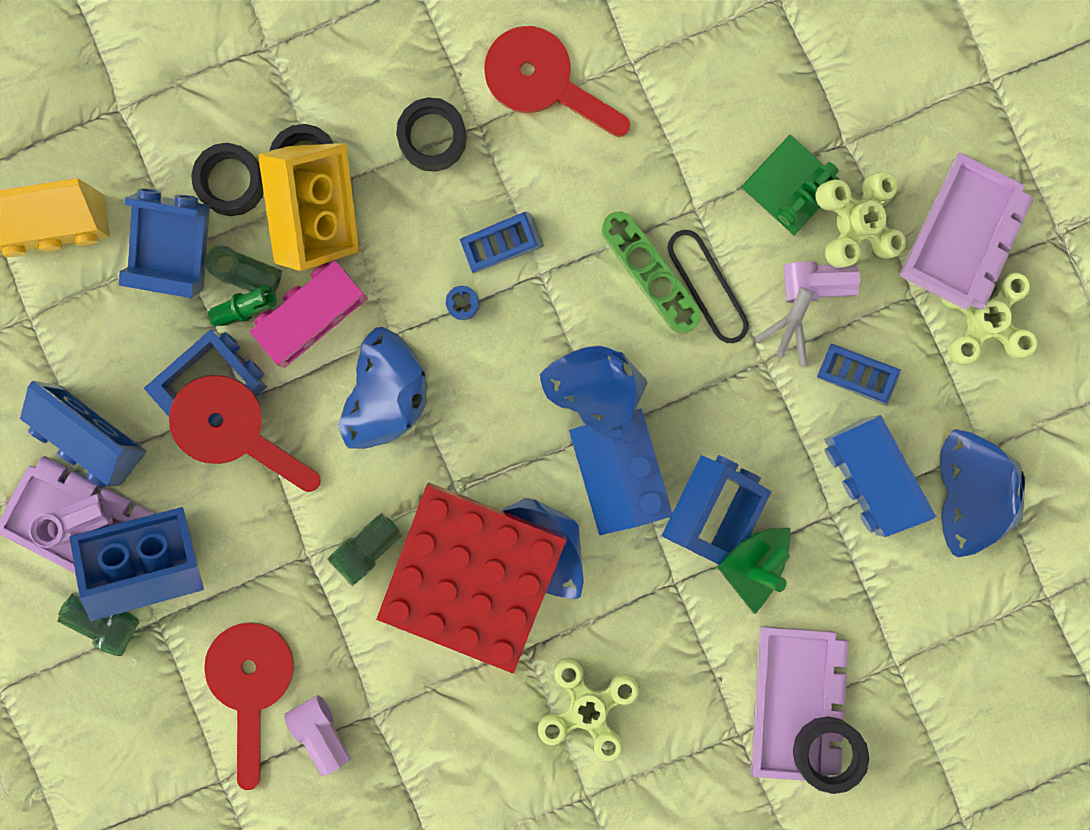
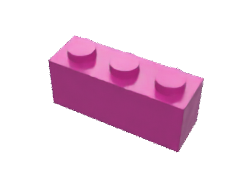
M335 260L331 264L327 262L318 266L310 275L313 278L302 288L298 285L289 290L282 298L283 304L274 311L272 309L266 310L255 319L254 324L256 326L249 332L278 366L286 368L368 300L366 295Z

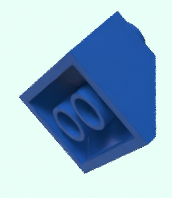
M32 381L29 384L20 419L30 426L27 431L37 440L43 443L49 441L59 448L57 454L66 462L72 465L78 463L88 471L86 474L87 478L103 488L106 485L121 486L147 451L64 387L38 381Z
M642 408L635 410L628 427L620 438H603L587 425L569 430L599 536L671 517L672 510ZM620 425L616 428H613L612 430L619 429L620 431H622L623 428L622 425Z
M881 415L862 418L824 439L828 446L824 449L825 454L834 468L839 466L845 477V480L842 481L843 487L852 500L857 499L863 510L860 513V518L870 533L875 532L877 536L888 537L936 518L933 509Z
M183 507L69 536L79 597L90 621L204 590Z

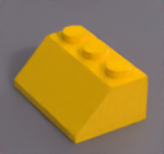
M347 144L288 146L258 154L274 263L303 271L359 252Z
M79 178L0 190V253L4 257L26 255V250L39 248V251L43 252L57 251L62 249V244L73 242L77 246H89L97 244L98 238L110 237L104 194Z

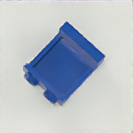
M140 188L137 193L125 197V205L131 206L128 267L119 273V286L193 298L202 292L210 205L198 203V198L190 195H175V199L161 197V191L148 188Z

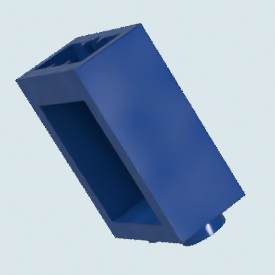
M210 329L146 385L144 389L169 417L171 405L177 395L170 387V384L213 346L247 383L246 386L253 392L255 397L267 388V385L261 380L265 374L251 359L245 362L237 353L241 347L229 333L224 332L221 334ZM213 413L208 418L209 423L213 426H219L223 423V417L219 413Z
M701 455L661 536L720 565L733 549L750 537L772 491L759 484L761 477L743 468L737 472L736 470L739 466L737 463L718 455L716 461ZM728 479L737 484L739 488L710 544L700 539L699 536Z

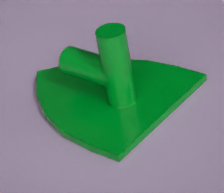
M770 528L753 534L733 549L717 567L753 614L757 613L773 590L782 592L786 588V579L781 577L786 561L790 558L788 552L791 528Z

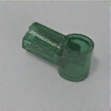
M224 245L211 248L206 254L204 261L206 269L214 278L222 283L231 284L249 292L267 285L271 287L270 291L273 290L276 293L283 273L278 268L235 252L230 247ZM226 256L232 257V268L226 273H218L216 266L219 259Z
M382 512L365 526L355 538L351 537L344 542L327 560L353 587L377 565L375 562L404 535L393 521Z
M77 592L72 593L63 603L58 613L59 618L57 621L92 639V644L96 648L115 656H122L140 622L137 617L128 612L90 621Z

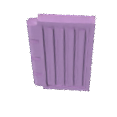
M959 152L953 159L899 276L965 310L970 306L984 309L995 287L993 282H996L1008 257L1007 252L1011 251L1021 228L1020 223L1024 221L1033 201L1029 194L1023 192L1025 185Z
M43 456L37 466H28L0 518V535L75 573L70 541L66 544L47 548L39 547L31 540L29 527L33 519L39 515L54 512L96 495L100 486L75 471H72L66 481H63L68 468ZM104 488L100 493L109 503L112 511L113 523L107 526L156 514L140 505H136L131 514L128 515L127 513L132 505L131 500L108 488ZM51 520L47 529L49 535L55 539L58 535V526Z
M760 626L751 775L753 777L806 781L795 766L793 757L795 737L804 725L815 718L829 716L844 720L845 711L832 709V704H845L847 674L834 672V666L847 667L849 640L836 639V633L833 631ZM832 732L817 737L809 750L811 766L820 775L827 777L828 775H840L843 748L829 746L830 741L842 742L843 736Z

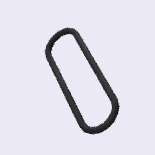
M691 230L677 231L668 242L669 255L714 334L725 343L741 341L748 332L749 323L747 317L707 247L697 233ZM689 235L697 241L743 322V330L737 337L727 338L720 333L673 250V244L679 236Z

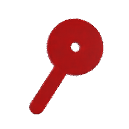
M535 26L516 27L501 34L490 46L484 64L485 79L493 97L504 107L520 113H534L545 110L559 102L615 137H623L629 132L630 121L625 115L569 82L571 67L567 50L562 42L551 32ZM524 64H531L535 70L531 75L522 74L520 69Z
M206 375L190 381L177 393L169 413L170 431L179 448L191 458L209 464H222L234 461L244 454H248L305 492H313L320 485V476L315 470L260 435L262 414L259 402L253 392L242 382L224 375ZM213 413H219L223 417V423L219 426H213L209 423V416Z
M246 622L224 630L215 638L207 651L204 671L207 685L216 699L225 706L237 710V783L243 790H252L259 784L261 777V710L277 702L287 691L293 677L294 660L287 641L280 633L261 623ZM246 660H251L255 663L256 669L254 673L248 674L243 670V663Z

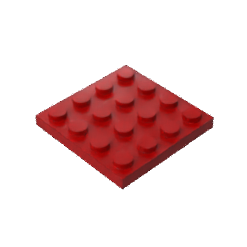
M428 482L376 620L514 674L566 543L567 536Z

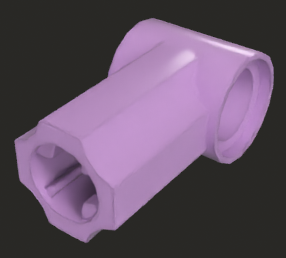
M794 262L784 265L785 297L788 303H794L801 287L814 292L811 302L817 301L819 298L854 297L858 295L860 272L858 271L857 264L844 268H836L832 265H817L816 262Z
M99 493L54 512L37 516L30 524L29 535L33 543L39 547L47 548L66 544L70 541L69 536L112 524V511L109 503ZM51 520L58 526V535L55 539L49 535L47 529Z
M320 695L312 697L285 713L284 718L289 731L299 743L303 742L322 777L334 772L350 761L351 756L333 726L334 719L332 713Z

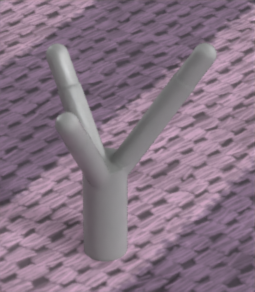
M801 287L789 314L757 335L754 341L760 343L788 325L778 348L777 356L779 358L784 356L795 330L800 366L806 367L807 357L802 320L814 292Z

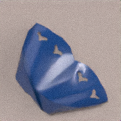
M376 327L361 343L356 367L357 385L347 398L338 423L343 441L351 449H366L387 444L402 436L414 426L427 403L425 372L414 351L398 334L384 327ZM379 335H382L383 343L372 346L375 341H378ZM368 358H370L371 363H373V366L366 373V368L369 365ZM418 393L420 395V402L418 407L414 409L411 400ZM359 400L360 410L351 413L356 407V401ZM349 426L357 432L354 440L351 439L352 433L348 428Z
M599 345L573 351L552 362L540 373L542 388L547 399L557 406L578 412L582 421L603 438H620L624 434L648 384L646 378L622 352ZM624 363L630 366L633 373L632 376L626 373ZM551 378L561 382L558 386V391H555L554 383L550 381ZM573 396L574 401L571 402L569 398L563 397ZM592 415H604L602 422H599L598 418ZM622 425V431H620L619 429L612 430L613 428Z
M954 429L945 440L941 450V477L948 491L942 509V526L944 538L952 554L956 557L974 555L994 544L1023 520L1025 475L1020 463L995 444L971 432ZM958 438H961L965 446L954 451V447L958 445ZM952 464L961 469L957 478H954L955 470ZM957 507L963 517L954 522L956 517L955 508ZM956 534L966 539L963 548L959 547L960 541L956 538Z
M524 498L502 509L501 511L567 536L546 593L566 599L580 598L584 578L580 532L576 521L561 511L554 510L531 498ZM572 579L576 589H573L571 586L563 587V584Z

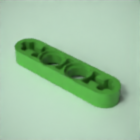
M624 212L609 214L602 226V235L606 243L666 324L679 334L691 332L699 324L701 318L697 304L633 218ZM613 221L618 225L622 223L627 225L624 233L629 241L634 236L639 240L631 243L625 252H622L619 248L625 245L623 238L619 234L614 236L610 234L613 227L611 222ZM636 249L646 250L650 255L649 265L644 268L633 266L630 262L631 252ZM657 278H665L670 281L672 285L670 295L666 297L656 296L651 289L652 282ZM679 294L682 299L678 300L676 304L682 311L689 309L692 312L689 318L691 325L687 326L684 322L677 324L674 320L678 315L675 308L671 306L666 311L662 305L671 302Z

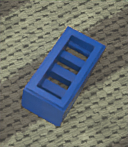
M526 211L460 239L472 273L544 247L531 213ZM520 225L523 226L528 242L524 244L517 228ZM506 230L509 231L514 244L512 249H509L503 234ZM493 235L501 252L495 255L489 239ZM480 240L487 256V259L483 261L481 260V257L475 244V242Z
M831 343L817 378L887 406L901 374V369ZM838 356H841L845 360L837 377L831 373ZM853 361L859 365L852 382L845 380ZM866 367L873 371L866 387H863L859 384ZM880 373L887 376L879 393L873 389Z

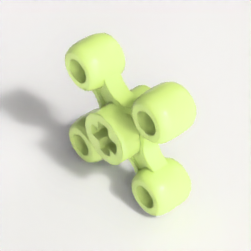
M878 172L869 175L863 182V197L860 200L852 198L850 187L842 180H830L822 183L817 188V204L824 210L838 213L837 227L841 235L831 241L825 250L826 260L833 267L844 268L855 264L860 257L859 245L863 239L871 242L873 252L880 258H894L905 251L907 245L905 235L898 229H889L885 226L886 212L882 204L891 199L897 191L896 178L889 172Z
M1013 272L1003 276L997 284L995 296L988 300L984 309L970 306L965 310L941 298L942 303L946 307L958 309L967 316L968 329L966 333L961 337L955 338L948 347V356L953 363L957 365L974 363L981 354L983 342L988 338H996L1001 341L1005 352L1015 359L1030 357L1036 352L1038 348L1037 336L1027 329H1019L1011 323V306L1015 302L1023 300L1030 291L1031 284L1025 275ZM1011 283L1015 285L1016 292H1013L1011 289ZM985 314L988 317H993V324L989 321L985 322ZM1019 339L1023 342V349L1019 347ZM962 345L967 348L966 356L961 352Z
M573 658L561 659L554 668V677L559 686L568 691L571 702L568 709L559 714L550 713L541 718L538 724L540 739L548 745H557L565 739L571 730L583 728L593 736V748L597 757L605 762L615 761L623 751V743L618 733L608 727L606 716L614 706L629 705L636 701L639 695L637 681L628 674H620L614 677L610 685L604 690L594 691L584 683L583 668L577 660ZM566 668H572L576 672L570 679L562 675L563 670ZM623 684L631 687L629 693L625 695L618 693V688ZM587 702H593L597 713L591 712L590 717H584L580 705L586 707ZM555 724L559 727V731L555 734H550L546 731V727ZM606 741H612L615 745L611 750H604L601 747L602 744Z

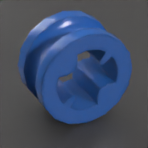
M457 286L450 290L446 296L445 304L452 317L457 320H468L476 315L479 309V301L473 289L467 286ZM460 294L462 298L464 294L470 296L468 301L471 306L470 310L465 312L462 308L461 313L454 310L456 308L454 298Z

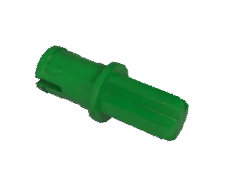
M264 285L246 294H234L231 300L210 308L208 311L210 323L215 327H222L238 320L243 322L251 320L254 314L276 306L277 298L273 290L270 291L271 287Z

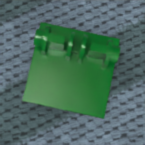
M789 134L741 188L795 236L821 208L816 201L817 188L827 181L840 180L836 176L839 170L831 162H827L826 165L822 164Z

